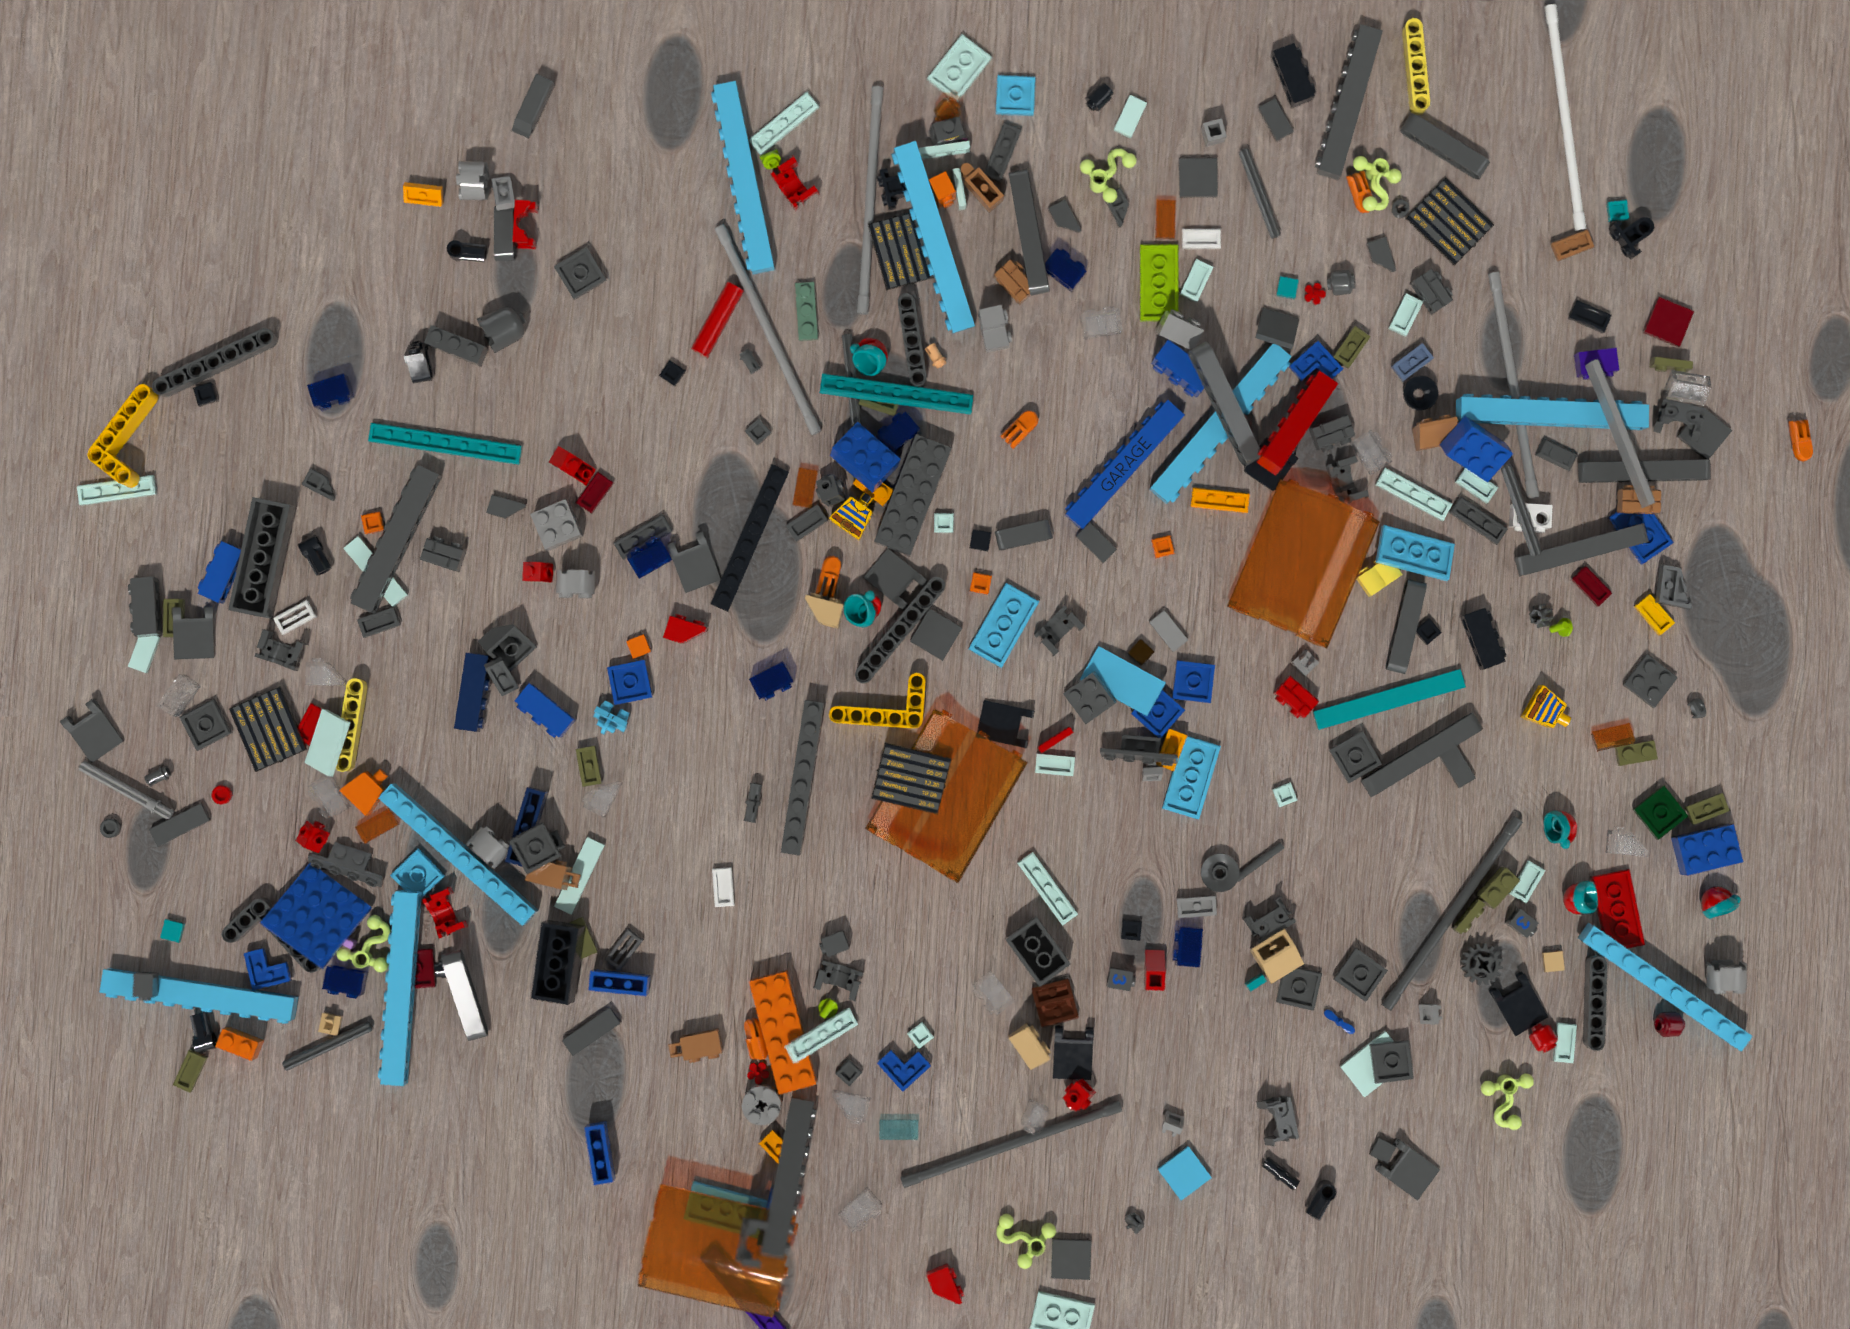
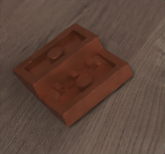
M1069 979L1031 988L1042 1028L1079 1018Z

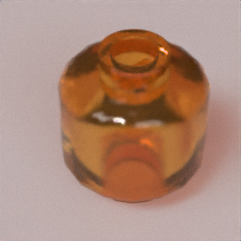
M952 97L942 98L933 110L936 115L934 119L939 122L959 117L962 113L961 105Z

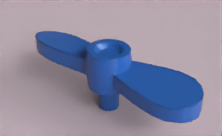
M1327 1009L1324 1011V1016L1334 1021L1337 1026H1341L1349 1034L1355 1033L1353 1026L1344 1022L1342 1018H1338L1331 1010Z

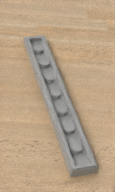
M1599 360L1591 361L1585 365V368L1642 508H1645L1655 503L1654 497Z

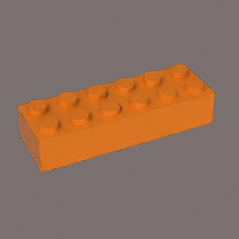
M788 970L750 980V989L779 1095L816 1085L817 1078L811 1056L808 1055L797 1063H793L785 1048V1045L804 1034Z

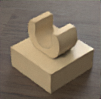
M323 1012L318 1032L338 1036L343 1016Z

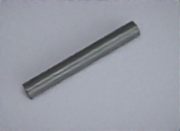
M1279 842L1241 870L1237 882H1240L1282 851L1284 846Z

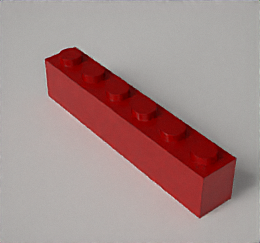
M1321 371L1316 376L1311 375L1306 382V385H1308L1306 390L1302 388L1296 397L1298 402L1296 404L1293 402L1287 410V413H1289L1288 417L1285 418L1283 416L1277 425L1279 430L1277 432L1273 431L1268 438L1269 445H1264L1259 451L1258 455L1261 457L1257 463L1276 476L1339 383Z

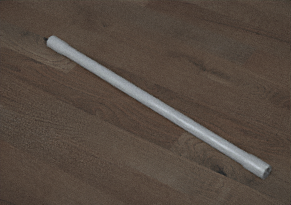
M872 86L871 94L872 108L860 287L857 302V314L868 315L872 250V235L869 224H872L874 220L880 116L883 100V87Z
M725 224L715 228V232L725 248L804 416V421L811 435H815L822 431L818 421L808 405L736 252Z
M1492 272L1488 274V279L1494 301L1510 396H1512V399H1519L1520 391L1502 296L1500 273ZM1516 425L1528 499L1539 497V492L1534 475L1526 425Z

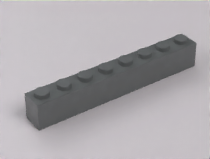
M1361 24L1358 30L1355 29L1351 41H1354L1353 48H1349L1346 56L1349 62L1347 66L1344 65L1341 77H1344L1343 83L1338 85L1336 95L1339 97L1337 102H1333L1330 112L1333 113L1332 121L1328 120L1325 129L1328 135L1327 138L1322 140L1320 149L1323 152L1321 157L1318 156L1315 167L1318 168L1316 173L1318 175L1339 180L1342 175L1383 30Z
M417 465L411 471L409 476L411 480L408 486H404L401 492L402 498L393 508L394 515L391 520L386 522L384 527L386 531L383 537L378 539L376 543L377 549L368 559L367 564L369 566L366 572L363 571L360 575V584L357 589L353 590L350 597L352 599L351 604L373 614H376L442 478L439 474L420 465Z
M808 700L804 702L781 853L801 855L825 703Z
M791 1098L761 1256L784 1260L785 1255L789 1256L791 1244L787 1243L788 1235L792 1236L794 1224L791 1223L792 1216H796L798 1209L795 1199L796 1196L800 1197L802 1185L798 1184L799 1178L804 1177L806 1166L802 1165L803 1158L808 1157L810 1147L806 1146L807 1138L811 1139L813 1127L809 1126L811 1119L815 1120L817 1108H813L814 1102Z

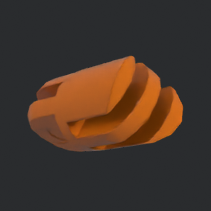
M1362 170L1359 173L1356 172L1346 176L1357 210L1361 213L1370 212L1366 211L1362 204L1366 197L1372 196L1365 171Z
M1031 410L1023 412L1000 437L1005 439L1007 444H1011L1010 447L1014 449L1037 426V414Z
M1808 419L1789 421L1788 425L1794 457L1798 461H1807L1813 455Z
M828 556L824 560L815 594H820L824 577H826L822 596H827L833 579L829 598H834L841 570V561L838 557Z
M756 1018L747 1019L744 1022V1030L750 1058L753 1060H763L767 1058L768 1052L760 1023Z

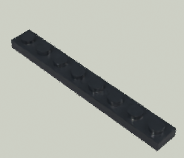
M773 464L770 465L711 600V605L724 611H729L789 471Z

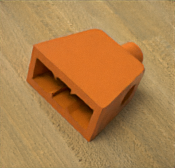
M379 769L374 775L366 771L339 791L365 816H369L380 802L378 798L386 790L381 783L388 775L382 769Z

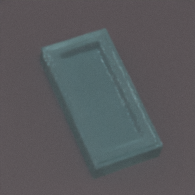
M880 1119L879 1140H918V1119Z

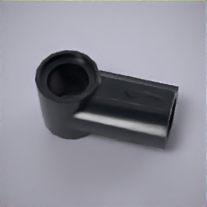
M453 240L447 245V252L455 261L485 262L486 245L462 243L457 240ZM460 247L461 252L454 255L452 254V249Z
M316 535L298 544L299 550L308 559L316 576L332 569L323 552V546Z
M208 1012L191 1015L194 1050L198 1053L217 1048L215 1047L217 1038L211 1029Z
M1322 1180L1318 1183L1317 1190L1305 1210L1307 1214L1315 1219L1321 1220L1331 1200L1336 1197V1189L1332 1182ZM1324 1187H1331V1192L1325 1195L1322 1194V1189Z

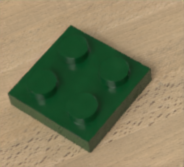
M1661 786L1632 809L1656 840L1662 838L1688 817L1687 813L1665 786Z

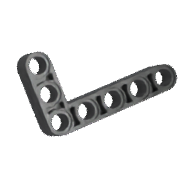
M267 898L252 901L222 930L223 940L228 943L241 940L263 920L274 904ZM259 902H262L265 906L263 912H260L257 908ZM245 915L250 917L249 925H246L243 921ZM231 928L236 931L235 938H231L229 935ZM270 932L306 972L313 973L321 969L318 966L312 968L309 959L299 954L294 948Z

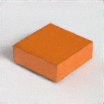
M380 511L361 515L366 535L385 531Z
M1170 535L1151 540L1155 559L1175 554Z
M973 572L970 592L988 595L992 576Z
M645 634L626 641L633 659L651 653Z

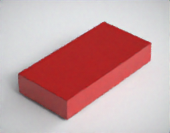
M310 703L297 729L298 734L300 732L301 741L309 746L321 710L323 709L313 703Z
M1067 727L1037 746V749L1040 753H1043L1074 732L1071 727Z

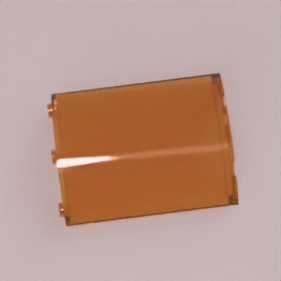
M1289 479L1288 482L1280 480L1227 607L1246 616L1267 621L1270 625L1282 630L1291 631L1296 636L1327 649L1380 521L1375 519L1374 514L1371 512H1362L1339 501V497L1330 493H1328V496L1300 486L1297 481Z
M934 709L911 750L951 759L937 813L881 800L865 829L888 843L899 847L916 859L923 861L949 879L959 883L1028 762L1022 759L1023 754L1013 749L1010 752L988 740L989 735L979 730L976 733L951 718L953 714L942 709L940 712Z
M660 1184L654 1205L653 1217H655V1221H650L641 1262L642 1270L639 1272L638 1287L773 1318L774 1312H779L781 1300H778L782 1278L786 1279L789 1268L785 1266L787 1255L784 1256V1260L761 1256L765 1230L757 1229L756 1234L747 1237L745 1246L753 1253L752 1258L761 1260V1267L741 1266V1262L735 1261L743 1218L767 1222L769 1209ZM792 1216L791 1223L794 1224L793 1235L797 1234L799 1223H795L796 1216ZM788 1235L787 1243L791 1242L792 1236Z

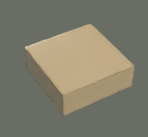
M1563 951L1542 953L1544 972L1565 970Z

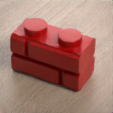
M1288 676L1274 691L1276 695L1275 700L1282 706L1286 704L1291 708L1289 712L1297 719L1299 717L1305 718L1319 703V700L1292 676Z

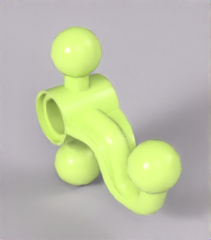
M1116 148L1108 154L1109 170L1107 171L1102 169L1094 170L1095 165L1089 159L1083 160L1080 164L1081 172L1090 176V189L1095 193L1103 192V199L1107 203L1114 202L1118 197L1116 190L1107 186V180L1117 170L1115 157H1122V164L1126 168L1134 167L1137 162L1134 154L1128 153L1121 148ZM1100 179L1103 182L1097 183L1094 180Z
M1364 156L1355 157L1353 167L1358 171L1365 170L1366 177L1370 180L1371 190L1381 198V203H1378L1373 196L1366 197L1362 202L1363 208L1366 211L1384 210L1389 204L1387 192L1380 186L1379 180L1384 176L1387 177L1388 182L1392 184L1398 183L1402 178L1401 172L1398 169L1389 170V164L1383 158H1378L1373 163H1369Z
M371 915L367 919V926L372 930L381 928L383 934L365 940L361 951L353 953L351 949L342 946L336 955L340 961L352 960L353 965L357 968L373 966L377 972L382 973L388 968L387 960L383 957L373 959L369 950L372 944L387 941L391 929L386 922L382 921L380 916ZM361 954H364L367 958L364 965L360 964L358 960Z
M1524 1073L1519 1079H1513L1511 1076L1503 1074L1498 1077L1497 1083L1492 1081L1482 1083L1481 1092L1484 1095L1491 1096L1495 1091L1501 1090L1506 1096V1102L1500 1105L1494 1112V1120L1498 1126L1503 1128L1509 1127L1512 1130H1517L1521 1127L1522 1120L1519 1116L1511 1115L1507 1120H1503L1502 1114L1512 1107L1514 1103L1513 1094L1517 1092L1518 1086L1524 1089L1532 1087L1534 1079L1530 1074ZM1510 1080L1511 1086L1504 1089V1083Z
M1002 1214L996 1229L997 1238L1004 1244H1011L1019 1239L1028 1243L1027 1253L1021 1254L1017 1259L1019 1267L1027 1269L1032 1265L1033 1256H1039L1044 1253L1045 1241L1047 1238L1055 1236L1056 1227L1052 1223H1045L1041 1228L1040 1236L1031 1237L1022 1231L1006 1236L1004 1230L1013 1226L1014 1219L1010 1214ZM1034 1241H1039L1042 1244V1249L1036 1251L1032 1248L1031 1244Z

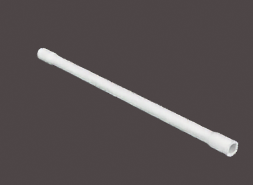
M1550 4L1545 6V14L1549 28L1571 191L1575 232L1586 230V221L1582 207L1558 29L1556 4Z

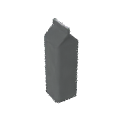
M535 74L514 120L511 131L529 139L555 86L553 81Z

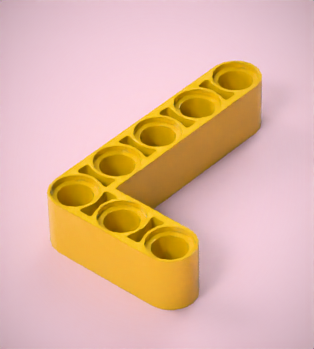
M140 384L133 390L87 453L88 459L115 481L129 488L136 487L140 477L137 472L117 458L116 455L158 401L159 395L145 384Z
M913 673L909 677L906 710L834 706L829 711V718L832 722L839 724L918 728L923 722L925 678L920 673ZM915 676L922 678L923 682L919 687H914L911 683L912 678ZM914 695L921 698V703L918 706H913L910 703V698ZM836 709H840L843 712V717L840 720H835L832 717V713ZM856 710L862 713V719L857 722L851 717L852 713ZM873 712L881 714L880 722L874 723L871 721L870 717ZM898 713L901 720L898 724L890 722L891 714ZM913 714L918 715L920 718V722L917 725L909 723V717Z

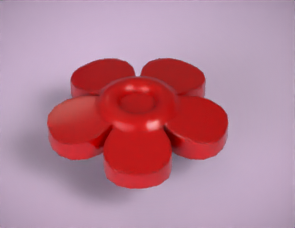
M1315 283L1313 287L1311 285L1305 287V292L1308 293L1304 296L1306 302L1312 300L1314 305L1320 304V298L1326 296V292L1320 290L1321 284Z
M760 1062L757 1067L756 1063H751L749 1065L751 1071L747 1074L748 1079L752 1080L755 1078V1083L761 1084L763 1078L767 1079L769 1077V1071L764 1070L766 1064Z

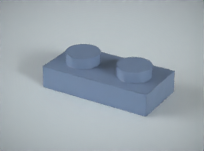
M1422 343L1392 365L1391 368L1403 382L1434 359V357Z

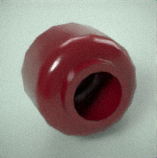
M1662 1012L1655 1019L1654 1028L1662 1037H1677L1682 1034L1685 1028V1021L1677 1012Z

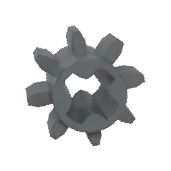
M1546 604L1533 606V611L1529 613L1531 623L1537 624V628L1550 626L1549 621L1554 619L1553 609L1546 608Z

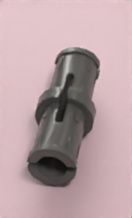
M750 783L748 799L745 801L747 806L743 821L756 823L758 806L761 804L759 802L761 784Z

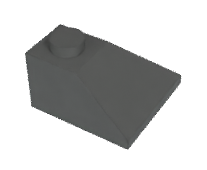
M513 624L491 628L478 641L485 652L494 660L502 657L510 672L537 648Z

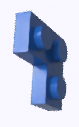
M1319 341L1313 344L1289 366L1301 381L1314 369L1318 372H1323L1331 379L1343 370L1342 366Z
M264 948L244 953L252 991L292 981L288 962L268 966Z
M890 1050L877 1062L902 1092L931 1067V1064L919 1051L907 1062L903 1063Z

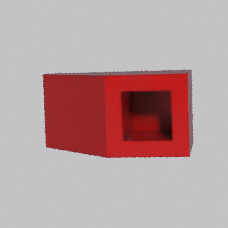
M560 446L557 447L549 460V463L586 486L596 471L595 468Z
M675 614V617H669L663 638L684 644L704 634L708 628L704 626V622L694 619L692 623L685 621V616Z
M1145 949L1144 989L1165 991L1164 950Z
M948 1263L926 1272L933 1294L958 1305L962 1304L961 1297L964 1296L961 1286H957L954 1279L957 1276L953 1267L949 1268Z

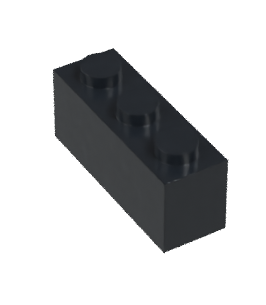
M1295 43L1276 49L1271 54V59L1291 108L1312 101L1316 93L1314 84L1310 83L1308 78V68L1301 61V50L1299 47L1296 48Z
M1481 608L1460 616L1479 669L1484 670L1506 662V652L1499 645V634L1496 628L1493 629L1491 624L1493 619L1490 611H1487L1486 608Z

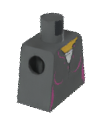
M960 117L933 123L929 130L932 146L968 141L964 122Z

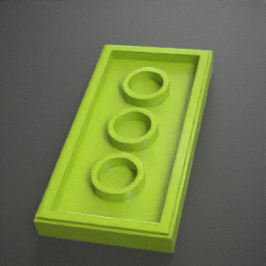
M1178 244L1140 245V322L1160 321L1165 310L1170 312L1173 309L1179 312Z

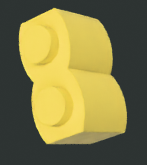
M1375 560V566L1370 569L1367 566L1359 571L1358 574L1360 576L1356 580L1368 597H1371L1403 575L1401 571L1395 567L1376 563Z

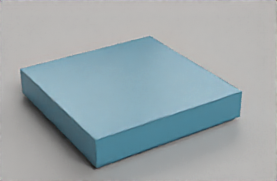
M997 75L996 114L1034 116L1035 77Z
M419 848L390 875L404 890L422 891V898L445 877L439 868Z
M1189 1146L1157 1168L1181 1201L1212 1178Z

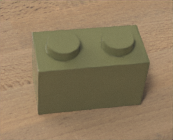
M1500 867L1475 895L1489 908L1495 909L1520 880L1506 867Z

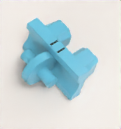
M604 701L600 707L596 706L593 717L598 719L596 725L602 727L601 734L605 735L607 731L614 733L616 729L624 733L627 728L629 712L620 709L617 716L610 713L614 705Z

